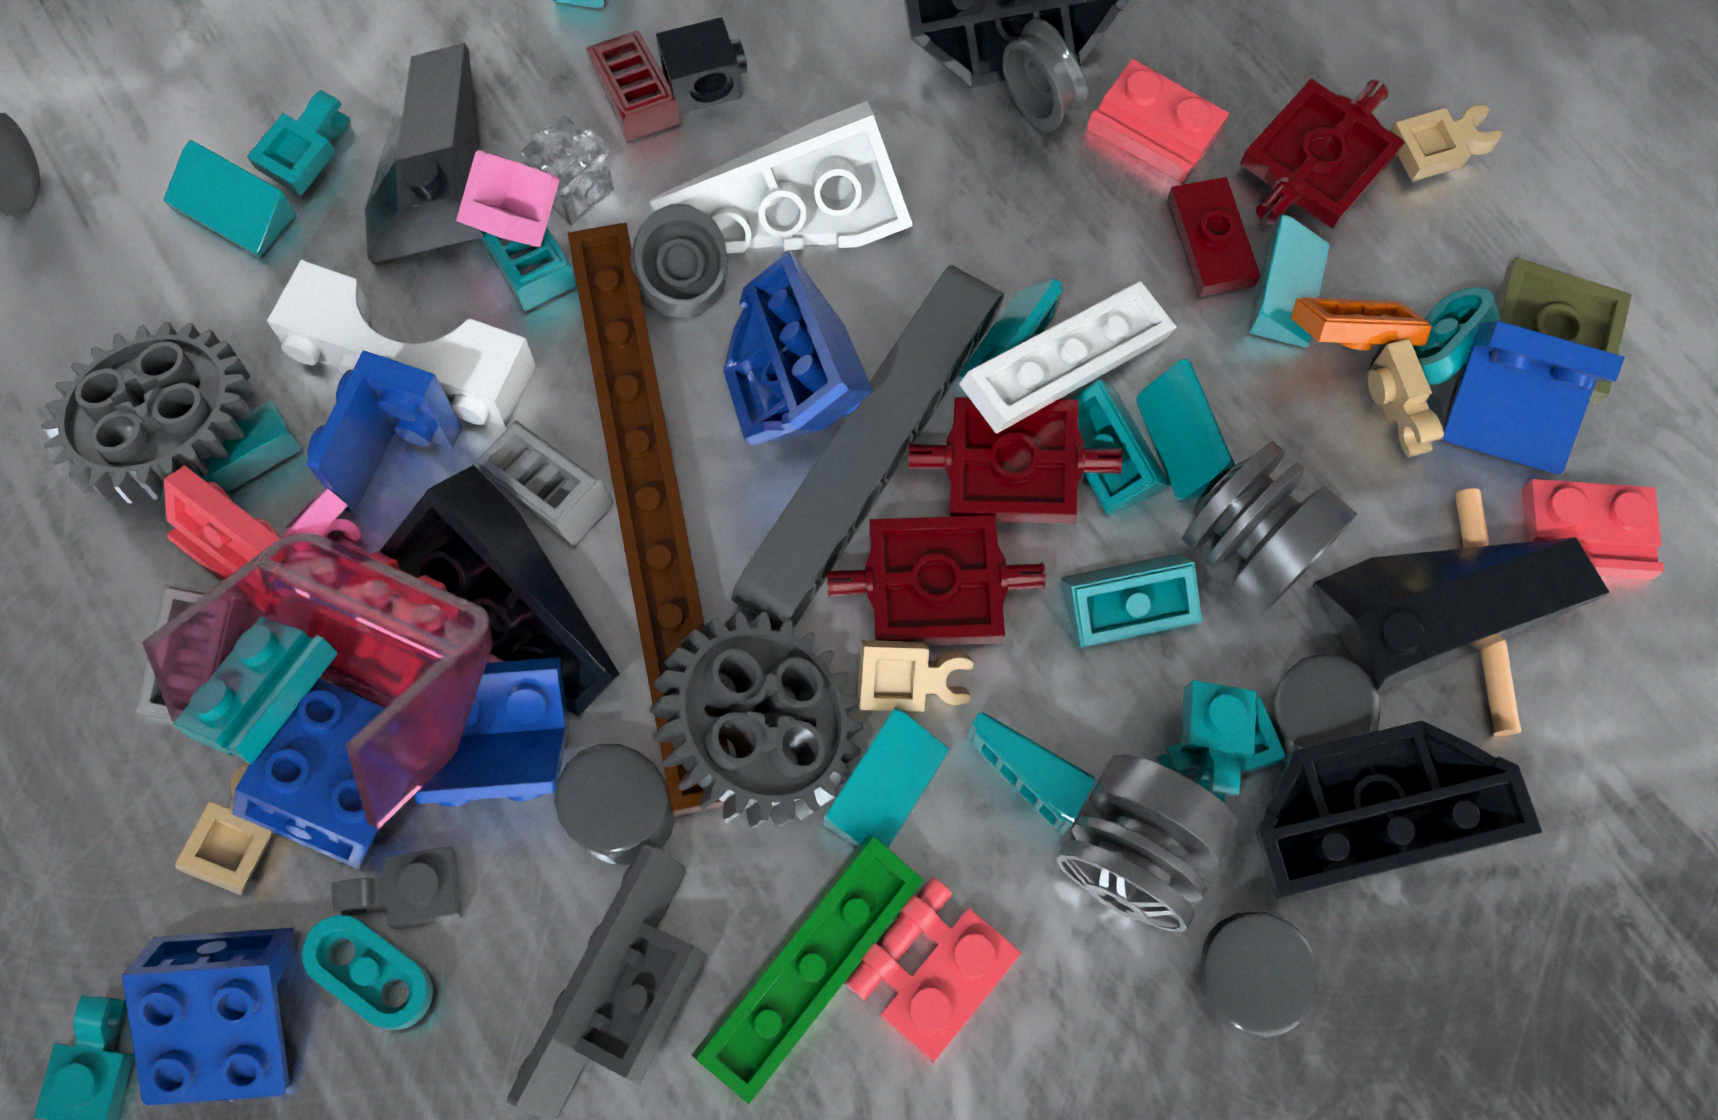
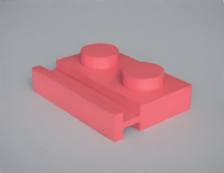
M1132 59L1103 97V101L1098 109H1094L1091 113L1087 129L1184 184L1194 166H1197L1224 128L1230 113Z
M186 466L164 478L166 521L175 527L167 533L168 540L259 611H262L280 598V591L273 585L280 580L281 538H279L274 528L261 518L254 519L232 502L222 487L214 482H206Z
M1532 479L1522 488L1526 542L1576 537L1600 576L1653 580L1664 572V563L1658 562L1657 548L1662 544L1655 487Z

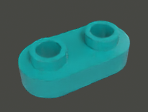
M1470 287L1455 291L1444 297L1424 318L1432 326L1426 346H1412L1428 384L1437 385L1446 382L1466 363L1479 323L1500 321V312L1494 295L1490 290L1481 287Z
M335 915L317 923L306 936L302 947V962L308 975L372 1025L388 1030L406 1029L416 1024L428 1011L432 1002L433 986L427 971L364 922L351 916ZM351 941L355 947L353 959L347 965L338 966L335 961L337 948L342 943ZM404 981L409 989L408 998L402 1005L392 1007L388 1002V991L393 984Z

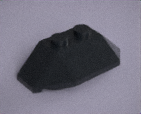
M904 0L910 39L969 88L1006 81L1003 72L1005 47L1014 39L1020 38L1025 25L1033 19L1045 20L1055 27L1069 46L1079 66H1081L1129 0Z
M1422 720L1292 752L1255 830L1276 899L1358 881L1543 833L1519 765L1500 756L1495 758L1470 742Z

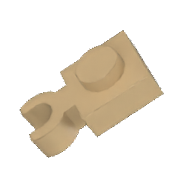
M1486 105L1473 106L1464 113L1461 119L1455 121L1446 107L1395 122L1390 132L1405 141L1398 156L1411 181H1417L1461 168L1465 165L1471 154L1483 155L1492 151L1503 136L1501 130L1483 133L1475 128L1482 124L1490 112L1489 108Z
M1410 339L1387 344L1367 371L1370 395L1377 405H1381L1388 424L1397 422L1399 441L1407 457L1431 452L1433 449L1431 441L1442 439L1444 432L1439 418L1429 409L1426 402L1432 394L1430 386Z
M861 640L857 687L859 703L857 705L859 710L893 711L896 707L905 712H924L926 694H937L942 701L950 705L967 704L970 702L971 694L966 687H950L946 685V679L956 669L973 670L974 662L969 655L960 651H949L941 654L935 661H929V647L925 642Z
M245 763L234 772L231 778L230 797L232 803L229 808L211 801L208 802L175 863L176 870L241 896L274 834L272 831L232 814L235 788L249 766Z

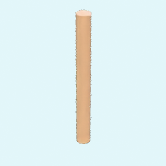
M1470 488L1458 491L1455 494L1463 547L1490 546L1481 490ZM1505 639L1480 650L1493 732L1496 736H1508L1521 732Z

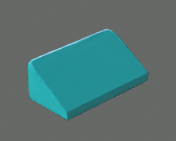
M191 139L182 150L163 199L166 205L258 258L265 253L296 215L281 190Z
M1280 215L1270 236L1249 333L1307 348L1310 344L1311 335L1290 318L1296 299H1301V297L1319 298L1330 244L1287 215Z
M1052 279L1019 290L963 367L958 379L962 381L967 372L1044 332L1056 315L1063 291V283L1057 279Z
M1188 358L1179 360L1138 394L1136 403L1175 497L1179 501H1187L1207 495L1235 466V463L1191 361L1189 362Z
M1099 379L1070 398L1078 400V429L1084 441V448H1122L1121 475L1084 473L1107 515H1112L1146 500L1171 486L1119 394L1112 385Z
M272 400L251 410L253 413L251 418L235 421L244 433L243 438L235 440L225 439L222 445L230 456L227 459L210 456L205 461L209 473L205 476L196 473L206 482L218 484L226 493H229L303 450Z
M1172 554L1061 578L1078 646L1081 648L1202 623L1195 563L1182 554Z
M895 707L826 813L824 826L856 847L860 845L866 836H875L889 848L950 749L909 715Z

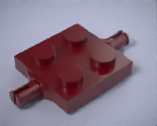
M1311 78L1246 149L1240 165L1269 184L1273 189L1269 196L1256 208V214L1261 221L1269 213L1265 223L1275 225L1280 215L1291 204H1295L1331 229L1338 225L1396 158L1405 141L1381 126L1372 114L1379 104L1388 97V89L1384 84L1375 92L1380 81L1370 80L1358 96L1351 100L1350 98L1334 94Z
M955 397L954 422L947 437L946 445L909 443L908 469H938L946 471V477L951 487L950 516L996 515V522L1076 524L1077 490L1083 479V473L1121 475L1122 448H1084V441L1078 429V400L1058 399L996 434L969 397Z
M996 515L869 519L870 553L865 564V570H827L828 598L831 596L866 595V601L873 614L874 640L925 642L927 646L1003 643L1005 638L1003 603L1007 591L1025 589L1044 590L1046 585L1045 565L1043 562L1039 564L1006 565V559L998 546Z

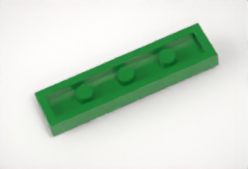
M866 836L691 1055L747 1104H750L859 965L862 957L877 942L924 880L875 836Z

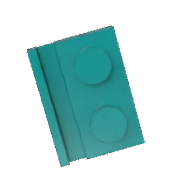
M260 616L254 625L239 637L232 652L210 679L195 691L190 699V703L174 721L173 725L189 739L227 755H237L243 761L252 765L338 653L323 637L316 635L315 638H311L303 630Z

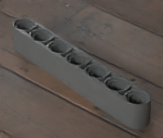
M949 265L869 382L873 393L863 399L860 405L846 416L745 567L732 593L731 600L756 616L761 612H766L770 624L777 628L786 619L792 620L793 628L796 626L827 579V570H833L909 452V443L914 444L988 331L1001 307L1004 292L954 265Z

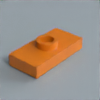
M1301 297V299H1296L1290 318L1318 342L1340 343L1343 346L1356 350H1370L1373 344H1390L1410 339L1412 345L1426 346L1432 328L1427 320L1398 301Z

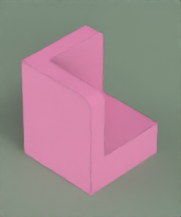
M478 150L474 155L456 221L503 239L540 247L558 189L559 178L556 175Z

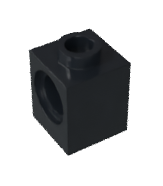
M723 17L656 33L661 71L676 98L679 114L741 98L739 74L747 73L748 71L746 57L740 39L730 40Z

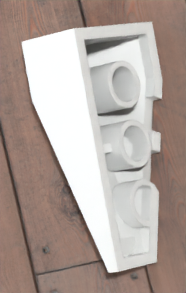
M868 101L814 121L650 199L653 211L670 204L690 205L707 213L717 223L723 234L727 254L744 253L746 249L784 248V251L803 250V246L838 245V248L860 247L913 226Z

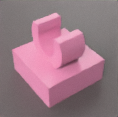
M327 488L318 491L278 536L281 538V542L295 554H304L311 548L313 556L320 563L335 566L340 560L327 550L325 545L327 535L337 530L355 542L361 538L362 534L353 522L346 519H336L348 505Z

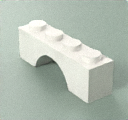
M300 260L267 319V322L282 343L281 349L291 358L307 365H316L317 361L337 367L338 371L344 374L349 369L353 370L359 356L365 350L435 374L456 416L476 425H483L486 420L506 427L536 367L526 338L470 318L446 336L429 342L402 343L385 338L372 329V307L357 279L304 260Z

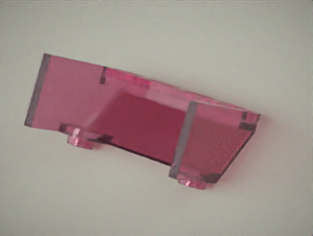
M313 533L289 535L274 542L142 643L170 718L174 722L188 706L195 691L210 679L232 652L239 637L249 630L260 616L303 630L311 638H315L316 635L323 637L338 654L321 676L336 684H341L348 690L386 708L346 744L367 824L379 829L456 754L493 646L489 617L483 608L321 535Z

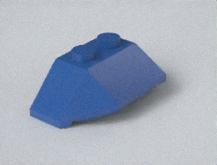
M790 251L786 252L743 287L739 304L744 309L733 328L723 371L743 437L751 446L825 430L841 416L852 413L863 399L873 393L845 325L798 259Z

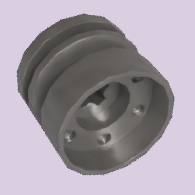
M1274 441L1266 444L1255 455L1237 463L1212 488L1200 503L1193 522L1181 538L1187 546L1195 551L1217 533L1221 540L1205 560L1212 568L1219 566L1236 552L1243 556L1246 561L1236 574L1232 586L1263 614L1312 566L1357 516L1353 509L1326 486L1313 492L1301 503L1295 500L1291 493L1300 482L1305 468L1298 462L1287 469L1276 481L1271 479L1269 475L1285 455V451Z
M1128 754L1113 755L1089 797L1093 808L1105 820L1096 817L1080 816L1071 830L1077 841L1067 840L1055 860L1061 870L1073 881L1114 911L1166 931L1182 933L1188 929L1195 916V912L1189 902H1199L1204 898L1208 890L1204 880L1190 866L1214 870L1221 865L1240 827L1237 816L1223 801L1204 787L1172 769Z

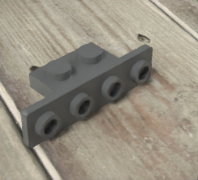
M645 843L635 861L626 870L621 887L601 924L592 933L587 950L567 987L556 999L551 1017L531 1054L526 1057L519 1068L517 1079L507 1096V1102L512 1106L544 1120H556L588 1058L638 1085L641 1084L707 956L706 953L697 947L657 929L686 874V868L660 848Z

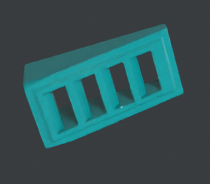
M547 227L540 247L513 260L510 258L511 255L531 245L515 241L502 245L500 241L503 238L484 232L485 237H481L524 312L577 287L572 266ZM545 258L549 261L523 275L519 272Z
M978 712L972 722L967 739L1055 830L1064 835L1072 826L1096 783L1094 776L988 714Z

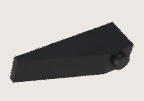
M465 43L411 56L365 207L367 258L372 263L485 237L484 231L456 221L474 155L477 152L470 54Z
M475 465L430 487L379 551L397 560L400 570L416 578L427 575L445 584L446 593L463 601V611L457 621L449 624L433 616L430 618L428 625L437 620L462 636L460 645L478 655L486 650L502 661L560 657L566 709L573 714L579 716L620 675L519 511ZM394 596L395 599L401 605H403L404 600Z
M1576 537L1371 557L1313 583L1317 596L1353 662L1357 663L1368 674L1378 694L1598 600L1609 593L1608 588Z

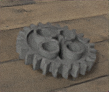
M164 322L156 335H151L147 328L141 325L137 329L135 340L127 342L118 333L114 335V348L105 352L96 346L91 348V354L95 361L89 366L73 363L70 367L78 376L75 381L57 382L55 385L64 399L55 400L45 405V409L54 419L42 424L41 429L50 438L44 444V448L55 459L53 464L70 482L73 481L85 494L94 490L103 501L108 502L118 492L127 503H133L142 488L154 500L160 499L164 478L183 466L188 467L199 475L205 476L209 473L205 461L210 456L227 459L230 455L222 443L225 439L235 440L243 438L244 433L235 421L252 417L253 413L245 401L254 397L255 393L247 382L251 377L249 372L226 340L220 342L215 333L210 329L199 334L192 323H187L177 333L170 322Z
M740 611L736 612L726 621L725 625L715 617L701 629V632L694 629L680 643L682 648L677 647L664 661L669 670H666L655 681L654 687L667 696L661 697L650 707V713L668 719V723L653 734V740L672 742L675 749L663 760V766L674 767L683 765L687 771L681 779L678 788L683 791L698 783L704 789L699 803V807L702 810L719 799L724 802L723 819L725 822H731L746 809L749 826L754 829L768 821L769 817H771L777 828L795 819V815L800 820H803L819 810L818 804L823 806L838 795L836 787L847 781L852 774L845 763L850 762L861 754V749L847 739L863 729V723L847 717L846 713L859 703V697L842 695L839 689L849 679V673L839 672L831 674L827 668L835 653L829 650L817 656L812 652L815 634L812 632L805 635L799 641L792 638V620L786 619L774 631L771 630L770 620L766 612H761L750 624H748L745 616ZM719 673L725 674L732 680L736 692L730 691L724 686L720 680ZM782 682L792 688L796 695V700L787 695L783 689ZM705 710H706L708 713H711V714H714V715H717V716H721V717L708 716V715L705 713ZM795 719L807 720L808 722H810V724ZM718 735L725 737L732 743L735 748L736 758L729 756L723 751L719 744ZM782 744L787 745L793 750L798 765L792 763L786 757Z

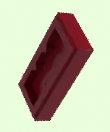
M1227 177L1172 186L1168 195V201L1199 296L1203 297L1256 287L1261 275Z

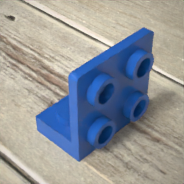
M1501 321L1479 323L1443 427L1444 437L1442 440L1539 470L1561 474L1566 467L1596 381L1616 382L1625 357Z
M363 350L353 370H347L340 379L336 391V404L326 424L319 426L310 439L307 451V466L325 489L331 490L348 505L344 510L354 514L395 432L403 439L419 446L428 447L432 441L453 448L462 430V425L435 374Z
M560 657L426 667L422 676V685L431 741L413 788L417 804L438 803L446 807H456L470 803L473 800L505 797L513 801H529L543 794L556 792L569 730Z
M319 678L253 764H249L235 788L232 814L359 870L373 844L381 822L427 735V728Z
M293 927L153 937L122 974L141 1100L144 1104L160 1105L281 1096L285 1093L290 1081L276 984L296 954Z

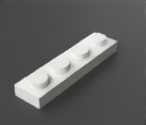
M1139 281L967 372L959 385L997 434L1166 340L1177 326L1144 284Z

